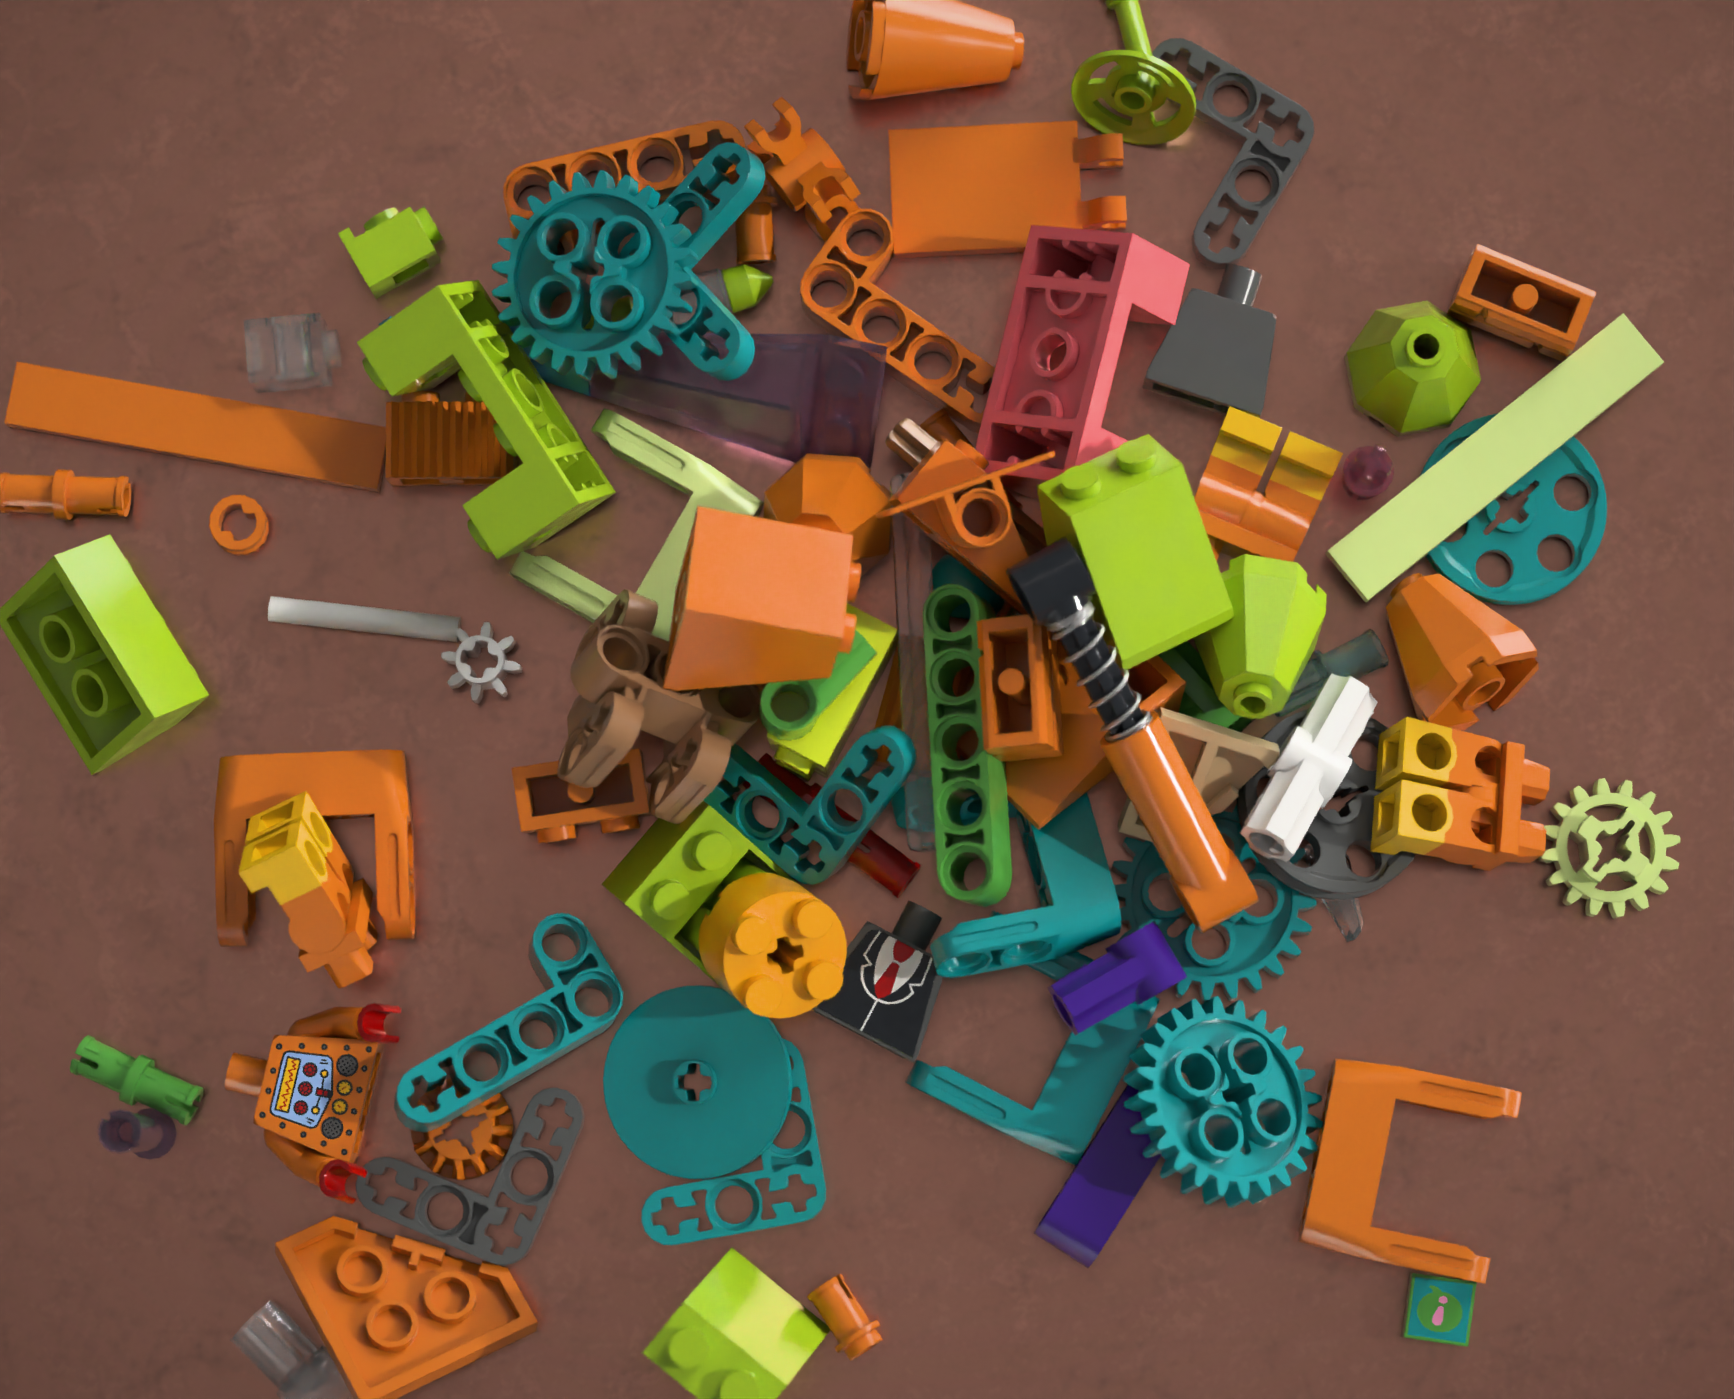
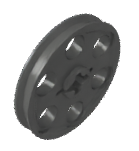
M1309 709L1285 718L1261 739L1277 743L1280 749L1294 727L1300 726ZM1370 717L1358 740H1366L1378 749L1379 734L1388 728ZM1351 752L1348 756L1352 759L1351 766L1332 798L1338 796L1344 798L1356 791H1361L1362 794L1355 795L1338 812L1335 809L1325 811L1323 808L1318 810L1303 837L1311 844L1314 850L1312 866L1302 868L1297 867L1290 861L1286 862L1276 858L1268 859L1251 849L1259 862L1276 879L1288 887L1311 897L1328 900H1347L1370 894L1398 876L1416 856V853L1401 851L1396 855L1371 851L1374 797L1383 790L1375 789L1376 770L1368 771L1360 768L1354 762ZM1265 766L1238 790L1237 810L1241 829L1245 825L1244 822L1258 799L1256 789L1258 781L1262 778H1271L1267 776L1268 769ZM1349 846H1363L1370 851L1375 860V871L1372 876L1361 877L1349 869L1345 859Z

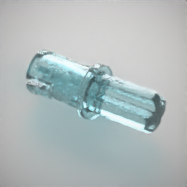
M1368 629L1364 631V634L1324 654L1319 650L1314 651L1311 655V660L1307 662L1283 710L1274 714L1277 717H1283L1313 702L1324 681L1331 673L1337 676H1351L1359 679L1379 668L1388 666V656L1376 633Z

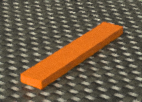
M16 362L4 422L8 427L379 493L386 462V427L22 362Z

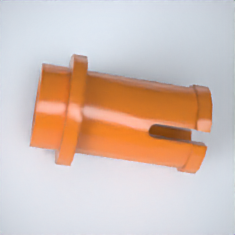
M763 185L755 200L735 221L736 264L760 265L776 261L772 207L778 204L777 197L771 196L770 185Z
M839 1274L807 1295V1298L810 1302H813L839 1342L835 1347L837 1353L839 1354L844 1351L849 1360L852 1361L883 1340L876 1330L881 1325L878 1320L873 1322L869 1320L845 1283L843 1275Z

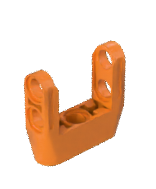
M389 749L233 755L219 758L214 812L216 923L218 940L221 947L247 946L250 928L256 920V892H250L238 873L243 849L246 846L245 839L250 817L304 791H307L324 820L375 818L377 911L384 920L387 940L414 939L413 817L404 751Z
M1335 1058L1328 1079L1320 1119L1323 1121V1126L1318 1129L1316 1140L1318 1149L1313 1155L1299 1228V1242L1362 1259L1486 1284L1491 1258L1475 1255L1467 1246L1371 1227L1395 1101L1480 1119H1492L1497 1116L1518 1119L1522 1093L1405 1067Z

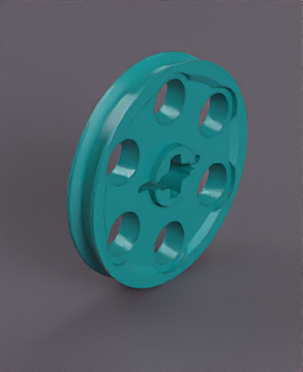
M1497 414L1475 419L1453 431L1434 450L1420 476ZM1573 436L1501 494L1504 499L1509 500L1515 495H1521L1532 483L1536 484V488L1523 500L1524 505L1519 510L1520 515L1525 519L1524 522L1519 523L1511 518L1504 524L1500 522L1488 535H1484L1483 531L1495 520V514L1500 509V505L1495 499L1466 522V530L1461 539L1455 542L1443 541L1425 555L1432 568L1477 600L1497 605L1533 603L1565 588L1581 574L1594 557L1601 543L1607 519V498L1604 483L1595 461L1586 448ZM1573 476L1585 483L1589 498L1584 508L1578 511H1569L1557 504L1554 498V487L1559 479ZM1558 537L1568 543L1572 551V561L1567 569L1554 572L1541 565L1538 560L1537 550L1538 545L1545 538ZM1493 552L1504 556L1508 560L1511 567V576L1505 585L1489 587L1479 580L1475 570L1476 562L1481 555Z

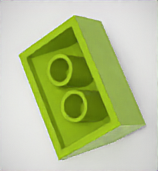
M110 534L54 555L0 608L1 628L91 775L104 770L178 724L209 696L196 670L187 660L166 626L164 618L155 608L134 574L130 563L123 556Z

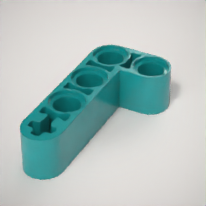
M556 913L547 916L536 927L529 944L528 957L533 970L546 990L544 993L411 1068L402 1076L394 1097V1109L397 1118L405 1127L418 1132H428L437 1129L600 1035L613 1024L623 1004V991L617 977L589 930L580 919L570 914ZM562 933L574 942L576 955L564 962L555 961L544 952L542 940L547 935ZM584 988L600 990L606 996L609 1003L608 1011L598 1017L583 1014L577 1008L575 994ZM531 1019L541 1020L551 1028L553 1043L543 1049H533L521 1040L519 1026ZM476 1051L488 1053L496 1060L498 1074L493 1079L485 1082L476 1081L466 1074L463 1067V1059L468 1054ZM448 1067L453 1086L437 1096L434 1104L435 1111L429 1113L423 1105L413 1109L409 1103L412 1101L415 1092L414 1086L420 1085L421 1089L425 1092L436 1089L444 1084L447 1076L442 1068ZM455 1088L460 1092V1094L463 1095V1097H456Z

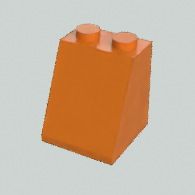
M698 506L675 588L663 689L679 691L830 678L838 652L850 653L855 634L856 615L846 613L847 601L854 603L861 576V564L851 562L853 535Z

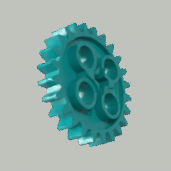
M599 170L592 187L587 178L581 173L576 172L572 178V191L569 192L553 180L549 182L551 196L549 202L544 204L532 195L527 198L529 206L534 213L529 220L513 214L509 218L520 231L517 239L499 238L497 242L511 255L509 261H500L492 264V270L508 279V283L492 290V296L501 302L512 303L498 317L500 321L509 327L519 326L511 337L514 343L522 348L532 345L529 357L541 365L552 358L551 369L560 375L566 376L574 364L576 374L584 380L590 381L596 364H598L603 374L614 379L617 377L618 360L623 359L630 367L638 371L641 369L639 355L641 349L645 347L658 356L663 354L662 347L656 338L661 331L677 337L680 335V330L670 320L673 313H692L693 308L680 298L681 290L698 287L699 281L683 272L682 268L698 261V255L690 248L679 247L692 234L682 223L671 225L679 214L676 208L668 202L657 206L661 195L649 185L638 193V182L629 175L625 174L615 188L614 178L605 170ZM604 220L605 224L600 229L597 237L595 233L596 225L599 221ZM578 229L579 239L575 248L566 255H558L557 246L561 237L570 230ZM631 233H640V244L636 252L628 258L619 259L618 249L621 241ZM602 266L604 268L603 276H594L590 285L587 284V275L597 274L599 267ZM564 292H571L572 302L568 311L559 318L552 319L550 308L554 299ZM632 295L633 307L630 314L621 321L612 322L611 311L613 305L623 296ZM591 315H593L594 326L591 330L586 331L585 326L589 323Z
M1237 804L1232 812L1222 811L1212 815V818L1226 845L1233 851L1239 862L1242 863L1246 859H1252L1255 862V868L1247 875L1252 885L1262 886L1269 891L1273 898L1274 906L1272 912L1266 916L1256 917L1242 910L1213 927L1225 939L1226 950L1223 956L1217 959H1206L1195 952L1191 939L1193 932L1198 929L1193 922L1177 937H1170L1168 935L1167 929L1186 914V911L1182 905L1173 911H1163L1155 907L1149 899L1148 890L1150 885L1157 880H1170L1169 877H1171L1153 842L1145 840L1143 843L1137 839L1126 837L1122 846L1134 859L1132 862L1124 860L1114 861L1111 867L1113 872L1126 879L1125 884L1114 885L1118 900L1124 902V907L1120 908L1121 924H1128L1129 928L1119 940L1156 921L1187 975V978L1176 983L1175 995L1180 999L1188 990L1190 984L1199 985L1202 1003L1209 1001L1213 994L1214 986L1220 985L1229 1002L1234 1001L1237 998L1238 982L1241 980L1254 993L1259 992L1262 989L1259 971L1263 969L1269 975L1277 979L1280 978L1284 970L1276 956L1281 954L1296 959L1300 955L1301 950L1289 938L1290 935H1309L1312 930V926L1298 918L1297 915L1298 912L1314 909L1317 900L1299 895L1298 891L1276 879L1259 862L1245 837L1240 834L1242 829L1238 817ZM1298 848L1289 861L1294 865L1297 864L1306 854L1305 849Z
M1214 996L1201 1005L1196 999H1193L1178 1009L1173 1008L1157 1019L1158 1023L1143 1031L1140 1035L1144 1044L1130 1052L1129 1057L1139 1067L1124 1076V1082L1139 1090L1137 1095L1124 1102V1107L1141 1112L1143 1120L1130 1128L1131 1133L1139 1135L1149 1134L1152 1140L1142 1153L1143 1156L1149 1158L1161 1154L1165 1162L1159 1176L1164 1179L1177 1171L1182 1174L1181 1193L1184 1195L1202 1185L1203 1200L1208 1205L1224 1197L1229 1208H1233L1246 1200H1249L1253 1205L1271 1196V1194L1274 1195L1291 1185L1290 1179L1305 1172L1307 1169L1303 1158L1318 1149V1145L1307 1135L1323 1126V1121L1308 1113L1310 1107L1322 1101V1096L1306 1091L1304 1086L1305 1082L1316 1075L1315 1070H1298L1295 1061L1304 1051L1302 1046L1286 1050L1281 1043L1286 1035L1287 1028L1283 1025L1272 1032H1268L1265 1029L1266 1011L1260 1010L1246 1019L1242 1000H1237L1224 1008L1219 996ZM1234 1057L1240 1062L1242 1070L1236 1064ZM1181 1071L1186 1074L1191 1087L1183 1079ZM1257 1117L1262 1120L1266 1131L1260 1126ZM1204 1131L1210 1136L1211 1140L1213 1141L1214 1148L1208 1143L1207 1139L1205 1138Z

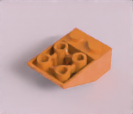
M1057 639L1064 755L1005 761L1008 801L1038 830L1114 770L1100 745V740L1108 730L1100 731L1104 723L1096 708H1088L1092 700L1084 685H1076L1080 678L1072 662H1064L1068 655L1059 639ZM1156 655L1127 669L1129 673L1127 684L1131 691L1140 693L1139 707L1141 710L1158 713L1160 707L1179 712L1187 682L1163 659ZM975 730L966 732L957 743L956 750L966 760L974 755L978 748L979 739Z

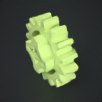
M1598 779L1594 781L1593 796L1591 797L1580 786L1573 788L1569 793L1574 806L1570 808L1565 804L1555 803L1550 808V811L1560 822L1558 826H1544L1546 829V839L1553 841L1551 849L1546 850L1543 856L1538 858V861L1554 862L1557 870L1545 881L1548 886L1557 885L1562 882L1565 883L1569 889L1566 891L1562 902L1567 906L1579 900L1580 897L1586 899V916H1596L1602 905L1608 904L1609 912L1613 919L1623 917L1625 901L1627 900L1638 911L1648 908L1649 903L1645 891L1648 889L1659 895L1664 894L1668 890V886L1659 877L1660 872L1675 871L1679 867V862L1666 856V849L1681 843L1680 836L1673 834L1664 835L1662 826L1673 817L1672 813L1665 811L1655 815L1650 810L1656 796L1652 791L1644 794L1638 800L1631 797L1633 787L1632 781L1629 780L1621 782L1616 793H1610L1606 779ZM1601 806L1623 809L1614 820L1600 822L1592 815L1588 816L1584 813L1589 809ZM1625 827V830L1618 838L1620 842L1615 849L1622 856V859L1613 858L1595 867L1593 870V867L1599 861L1598 855L1602 850V846L1596 841V838L1603 840L1623 830ZM1643 827L1647 832L1650 842V859L1641 854L1638 833ZM1568 837L1578 844L1580 864L1575 871L1568 857ZM1618 875L1626 882L1630 881L1633 884L1629 888L1620 891H1604L1595 888L1605 876Z

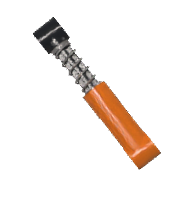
M1062 537L1006 569L1009 581L1032 621L1037 626L1045 625L1047 631H1051L1053 634L1052 640H1060L1068 655L1064 662H1072L1080 678L1076 685H1084L1092 700L1088 708H1096L1104 723L1100 731L1108 730L1100 740V745L1169 871L1172 887L1195 927L1200 933H1204L1258 902V896L1251 880L1238 858L1226 845L1158 713L1140 709V693L1130 690L1127 684L1128 671L1119 668L1114 660L1117 653L1116 648L1107 645L1102 637L1105 630L1104 625L1094 622L1092 618L1094 616V607L1090 601L1092 596L1096 594V590L1083 562L1070 542L1065 537Z

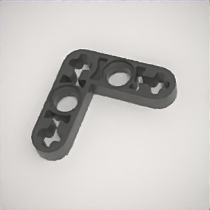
M1170 38L1160 43L1152 52L1154 57L1161 60L1165 59L1169 62H1174L1179 55L1186 57L1189 60L1186 70L1201 81L1203 80L1205 69L1216 73L1207 83L1202 101L1196 99L1194 116L1243 144L1198 219L1192 236V249L1197 259L1207 267L1216 270L1225 269L1227 264L1237 265L1247 253L1307 153L1314 135V122L1309 112L1295 101L1192 41L1183 38ZM1184 77L1195 93L1198 84ZM1224 85L1240 87L1248 97V108L1243 114L1236 117L1222 115L1213 104V94L1216 90ZM1169 98L1166 99V100L1170 101L1171 103L1177 105L1178 107L1181 106L1179 103H1177V102H1175V101H1173V100H1171V99H1169ZM1260 100L1270 105L1265 111L1264 118L1277 125H1282L1287 118L1297 123L1295 135L1302 139L1299 143L1288 140L1283 147L1276 145L1273 142L1275 131L1261 121L1258 123L1256 133L1245 128L1254 119ZM1249 169L1263 172L1271 183L1270 194L1259 202L1244 200L1235 189V179L1241 172ZM1222 200H1225L1237 213L1254 217L1255 221L1252 225H1249L1241 216L1231 235V240L1238 246L1234 250L1230 247H1223L1219 254L1209 249L1211 238L1204 231L1207 228L1218 231L1229 215L1230 209L1219 207L1218 205Z
M549 1088L534 1095L525 1109L488 1197L403 1160L391 1157L375 1158L363 1166L367 1170L366 1178L357 1176L355 1185L357 1197L362 1205L371 1212L480 1259L498 1265L517 1263L526 1257L535 1242L583 1129L585 1119L583 1106L575 1095L564 1089ZM557 1098L567 1102L564 1112L572 1117L573 1120L569 1129L558 1127L551 1138L549 1145L562 1147V1151L556 1161L551 1155L541 1149L523 1147V1142L527 1133L540 1140L546 1121L537 1116L538 1110L541 1105L552 1107ZM528 1157L540 1160L545 1165L548 1173L547 1184L543 1190L530 1196L517 1191L512 1184L511 1178L512 1170L516 1163ZM389 1167L397 1171L395 1182L412 1191H416L417 1178L428 1182L429 1185L417 1199L414 1219L403 1214V1211L411 1202L389 1196L384 1204H380L375 1200L377 1189L369 1185L373 1174L384 1175ZM441 1192L453 1193L460 1199L463 1205L461 1221L457 1226L449 1230L438 1229L428 1219V1203L432 1197ZM503 1192L514 1202L536 1206L537 1209L532 1220L523 1213H520L514 1225V1233L522 1237L520 1246L518 1248L509 1246L503 1251V1254H498L493 1251L495 1240L487 1235V1230L491 1224L502 1225L509 1213V1207H499L497 1205Z

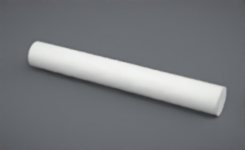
M275 596L270 597L268 606V621L451 642H458L456 630L461 626V617Z

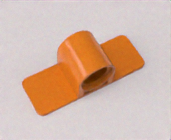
M1054 451L1044 453L878 512L876 517L877 519L934 500L943 527L953 542L969 549L992 546L1002 540L1009 531L1012 519L1010 506L999 476L1055 456ZM972 500L984 503L992 516L990 529L981 537L970 534L962 522L963 509Z

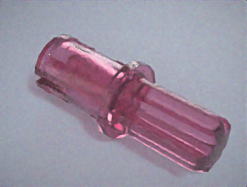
M1375 444L1374 447H1359L1352 451L1344 461L1342 484L1350 497L1355 493L1359 495L1357 500H1370L1384 492L1391 484L1394 475L1393 463L1386 453L1387 448L1383 445Z

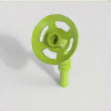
M1106 0L1107 9L1115 10L1125 50L1100 52L1081 63L1074 74L1071 84V95L1074 105L1080 115L1091 126L1103 134H1123V142L1155 145L1172 141L1184 134L1193 121L1196 111L1194 92L1180 72L1152 55L1139 1ZM1114 61L1118 64L1109 71L1107 78L1090 79L1093 72L1100 66ZM1103 98L1110 107L1132 117V120L1122 118L1110 112L1097 99ZM1167 98L1181 105L1178 111L1171 117L1156 122L1153 111L1161 108Z

